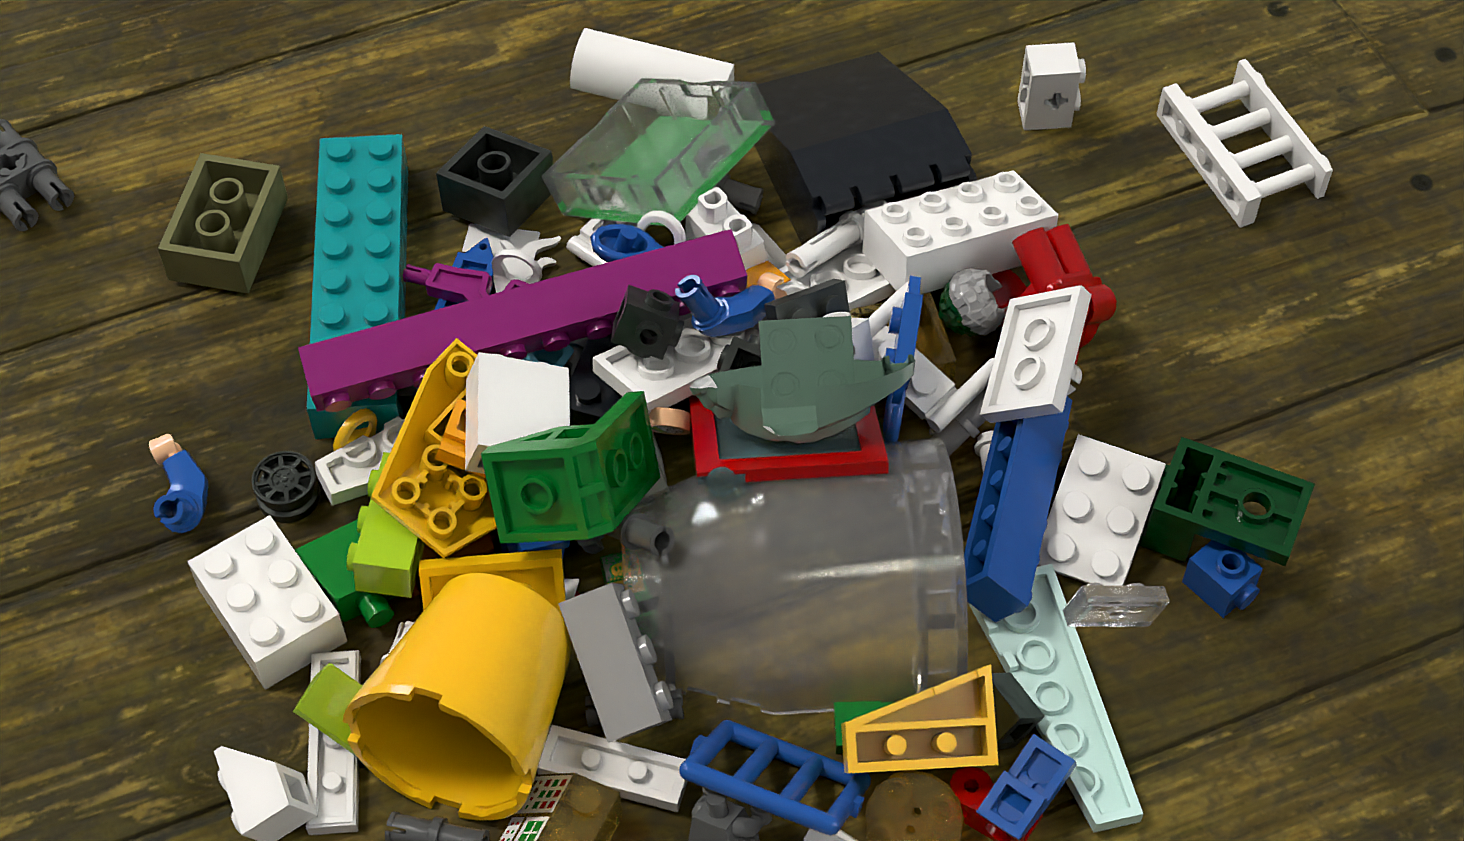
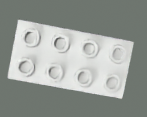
M1014 170L1000 172L987 178L963 182L957 186L935 192H926L920 196L898 202H889L883 206L865 210L862 252L896 291L906 282H909L910 275L921 277V295L944 288L945 284L949 282L954 274L964 269L974 268L976 270L981 269L982 271L987 269L991 274L1022 266L1012 241L1036 228L1043 227L1045 231L1057 227L1058 214Z

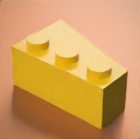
M991 664L841 723L844 773L999 765Z

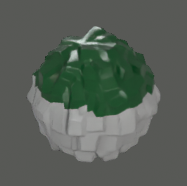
M970 268L958 271L945 284L939 303V318L944 321L947 328H951L955 333L966 334L969 337L980 334L985 336L995 331L1006 316L1008 307L1003 309L997 308L998 305L993 295V292L1003 286L998 280L993 278L987 269L982 271L981 269Z

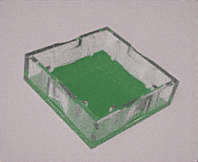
M641 78L607 111L605 116L591 131L579 139L541 177L563 216L638 223L646 213L655 210L667 212L681 222L698 204V197L713 189L775 124V121L756 82L710 81L695 83L681 79ZM650 223V225L665 226L660 223Z

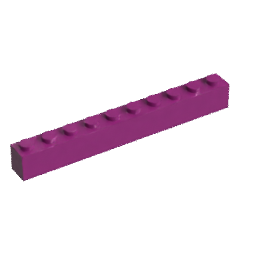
M728 229L298 347L309 392L317 412L323 410L338 412L349 408L352 402L366 398L381 400L394 395L398 389L413 385L419 388L427 368L456 338L477 355L478 352L500 354L505 357L522 360L531 352L542 349L548 352L558 351L567 347L571 341L585 337L596 340L610 335L613 329V322L628 285L646 291L655 289L667 293L674 301L680 303L679 316L691 313L675 294V289L679 288L677 284L683 278L689 275H697L701 278L712 296L732 297L746 289L747 273L733 231Z

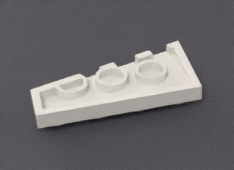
M397 416L384 424L383 431L370 438L363 435L343 448H339L315 462L316 475L332 506L368 494V481L371 470H379L383 452H391L405 419L402 420Z

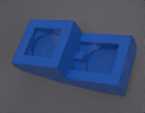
M1033 734L1008 773L1006 771L1002 772L976 812L1020 841L1057 795L1077 766V763L1065 753Z

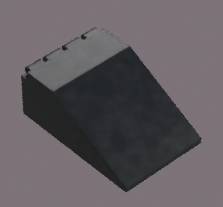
M880 52L732 91L733 102L744 124L769 126L753 144L802 245L826 230V215L854 208L853 197H857L862 206L894 197L895 191L893 186L897 187L900 194H905L933 186L934 180L939 190L957 186L963 182L977 180V176L970 165L972 153L948 109Z

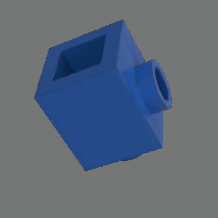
M1211 540L1189 558L1182 582L1224 618L1235 607L1243 610L1256 598L1260 591L1256 585L1263 568L1245 552Z

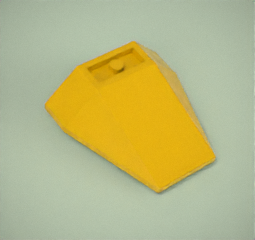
M457 338L427 368L371 496L375 503L443 558L497 529L486 478L435 460L457 398L466 401V379L477 357L475 352Z

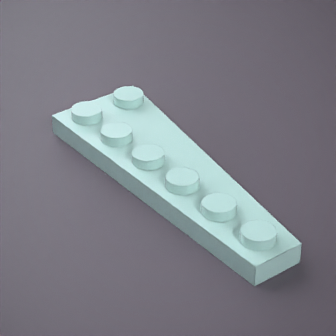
M1048 564L1036 568L1032 587V599L1028 607L1020 613H1014L998 622H994L968 603L1006 673H1012L1045 717L1036 725L1042 739L1076 761L1077 766L1066 780V783L1093 832L1141 822L1143 817L1142 808L1053 565Z

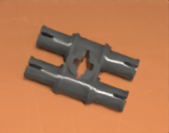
M0 119V126L5 130L4 132L0 130V212L5 214L17 230L26 231L28 230L27 226L20 219L23 218L32 228L39 218L37 211L25 201L26 198L39 192L53 210L61 211L64 209L56 200L57 197L68 207L74 200V193L58 177L56 165L51 160L45 159L38 151L36 143L29 138L21 137L8 120Z

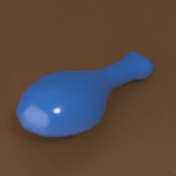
M609 224L599 227L590 236L593 251L606 262L663 248L644 230L625 224Z

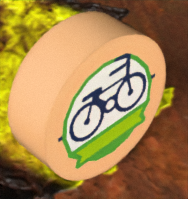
M655 407L651 410L649 419L653 432L672 435L690 433V413L665 407Z

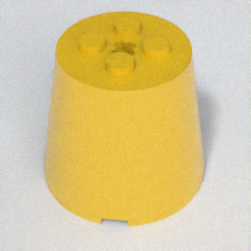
M467 573L454 577L445 584L346 708L343 723L349 724L351 734L347 741L359 760L382 782L403 796L427 808L432 809L436 801L458 808L459 818L471 820H497L515 814L524 806L531 792L574 647L563 616L541 595L513 580L486 573Z

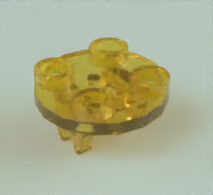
M916 770L894 773L877 785L867 801L865 814L867 841H960L964 826V816L960 800L947 783L931 773ZM914 808H919L921 810V814H916L914 812ZM907 826H913L915 832H910Z

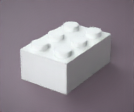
M270 515L187 561L199 591L265 690L310 664L311 653L330 652L347 642L339 613Z

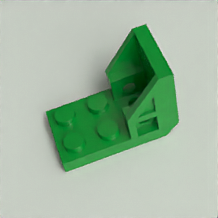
M644 391L627 392L595 424L555 427L489 446L481 453L500 543L587 540L612 532L661 478Z

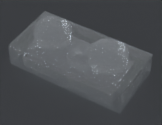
M1089 583L1078 589L1077 593L1062 611L1067 626L1149 627L1170 603L1165 586H1144L1141 583H1132L1126 586H1104L1102 583Z

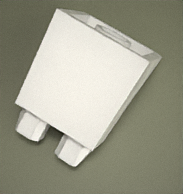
M715 187L698 197V206L686 212V241L732 229L745 270L766 261L771 262L778 269L786 266V261L788 260L785 258L786 254L759 225L751 223L745 215H741L728 201V196L719 187Z

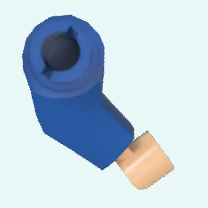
M770 272L761 275L757 285H751L732 297L712 296L701 278L697 275L686 276L677 284L679 288L675 289L676 296L691 311L693 328L701 334L710 337L728 335L753 328L766 317L765 303L787 296L786 291L777 288L780 283L784 282V278Z
M165 434L149 441L151 453L157 464H163V469L170 483L169 491L166 495L158 498L153 510L155 517L161 518L160 522L169 530L184 533L193 530L203 518L208 496V480L190 453L174 442L170 434Z

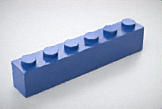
M1068 396L1063 413L1002 421L995 424L955 588L956 594L994 622H998L1014 613H1020L1028 607L1032 599L1034 577L1040 562V549L1043 535L1048 525L1047 517L1051 498L1055 492L1054 484L1058 465L1062 459L1061 452L1065 433L1069 426L1068 419L1072 400Z

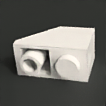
M223 746L214 751L220 768L218 779L228 793L233 808L231 814L232 822L242 836L256 841H278L317 816L302 773L276 762Z

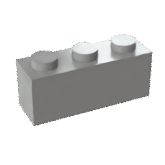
M609 583L558 603L607 742L618 741L671 721L669 709L673 708L672 696L666 683L663 680L660 682L657 680L652 663L657 662L655 649L648 635L641 636L635 619L640 616V609L631 589L625 590L623 584Z

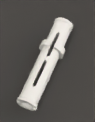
M880 200L869 203L856 211H847L841 215L839 222L824 230L802 246L787 253L785 258L788 259L786 261L788 270L795 277H804L807 273L834 257L846 247L862 243L865 210L883 206L887 201Z

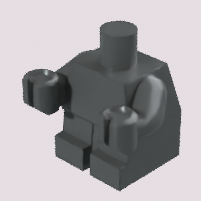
M703 787V796L696 802L692 810V822L688 841H760L758 832L762 826L768 825L772 821V814L750 806L752 816L749 818L744 807L727 801L725 795Z

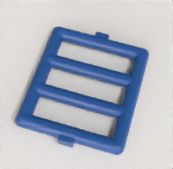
M731 720L722 721L707 737L699 735L693 742L690 755L679 767V774L686 781L828 836L837 834L849 816L855 818L858 816L865 799L863 795L871 785V777L867 772L844 773V763ZM729 741L755 750L734 776L707 767ZM774 758L800 768L780 794L753 784ZM819 775L846 785L827 813L800 803Z

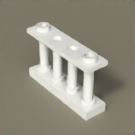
M1246 59L1238 62L1232 85L1191 99L1186 96L1177 83L1162 88L1157 117L1240 228L1254 223L1261 198L1301 183H1305L1317 199L1324 197L1333 171L1328 159L1319 153L1265 84L1262 75L1256 72ZM1238 99L1242 101L1250 112L1215 126L1207 124L1200 115L1201 112ZM1260 126L1272 140L1237 154L1228 152L1221 143V140ZM1281 154L1294 168L1257 183L1250 181L1242 170Z

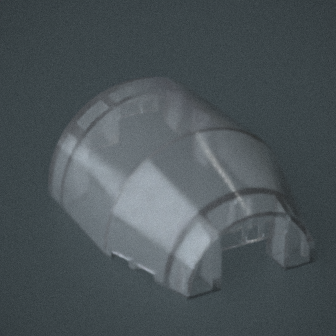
M940 438L897 440L895 442L884 441L889 460L888 474L745 482V474L735 475L733 471L710 472L706 476L705 484H697L696 475L642 498L630 513L640 512L646 514L651 522L670 527L675 535L674 546L665 556H659V554L655 556L641 548L631 550L622 545L624 589H631L639 605L640 616L635 619L641 636L648 635L655 649L657 662L652 663L658 682L663 680L669 690L681 688L682 694L685 695L687 690L716 696L717 702L730 705V701L733 700L759 706L763 713L785 715L833 712L834 702H896L967 673L968 611L963 538L953 471L943 441ZM859 443L761 448L751 450L733 459L861 451Z

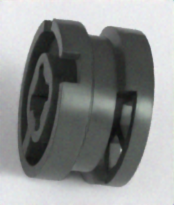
M294 451L275 452L262 459L252 473L251 482L259 508L266 517L270 515L275 522L293 523L309 516L319 504L321 491L315 469L311 461L303 454ZM263 472L264 474L261 476L260 481L258 482V477L260 473Z

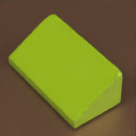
M329 663L313 678L293 712L355 755L347 741L351 731L349 724L343 723V716L349 703L363 685L335 665Z

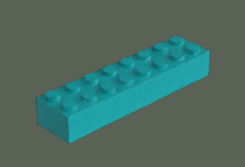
M402 134L320 138L310 344L405 318L406 282L403 281V272L406 269L408 163ZM309 388L307 390V412L315 439L335 438L343 423L353 413L364 408L373 411L377 416L376 434L384 430L385 423L397 416L403 420L404 409L398 397V390H396L394 395L385 399L372 400L366 398L352 402L349 408L338 412H327L326 410L317 412ZM363 422L356 429L368 427L369 422Z

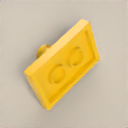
M562 549L419 560L418 570L423 611L445 584L454 577L467 573H486L513 580L530 588L550 602L562 615L558 604L566 601Z

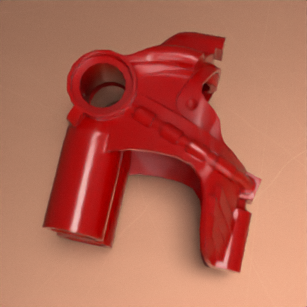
M1063 224L1048 231H1045L1043 227L1036 228L1012 241V245L1031 284L1026 287L1019 276L1010 269L991 275L1003 287L993 292V295L998 305L997 308L1003 309L1008 307L1009 300L1013 298L1082 285L1092 295L1075 364L1077 365L1079 349L1093 339L1102 322L1108 321L1114 315L1116 298L1112 290L1102 284L1100 277L1093 276L1069 224ZM1004 319L998 327H1003Z

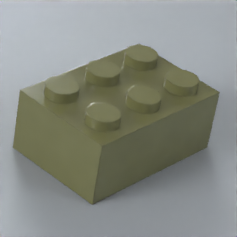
M200 153L158 247L168 280L249 294L288 200L280 166Z

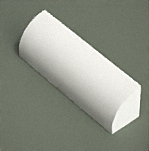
M584 28L573 57L570 88L704 122L721 123L732 98V91H734V64Z

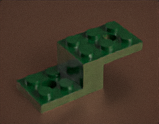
M1181 437L1171 464H1166V469L1138 545L1186 562L1197 534L1286 566L1315 483ZM1257 502L1266 509L1267 513L1259 516L1253 515L1244 508L1243 504Z

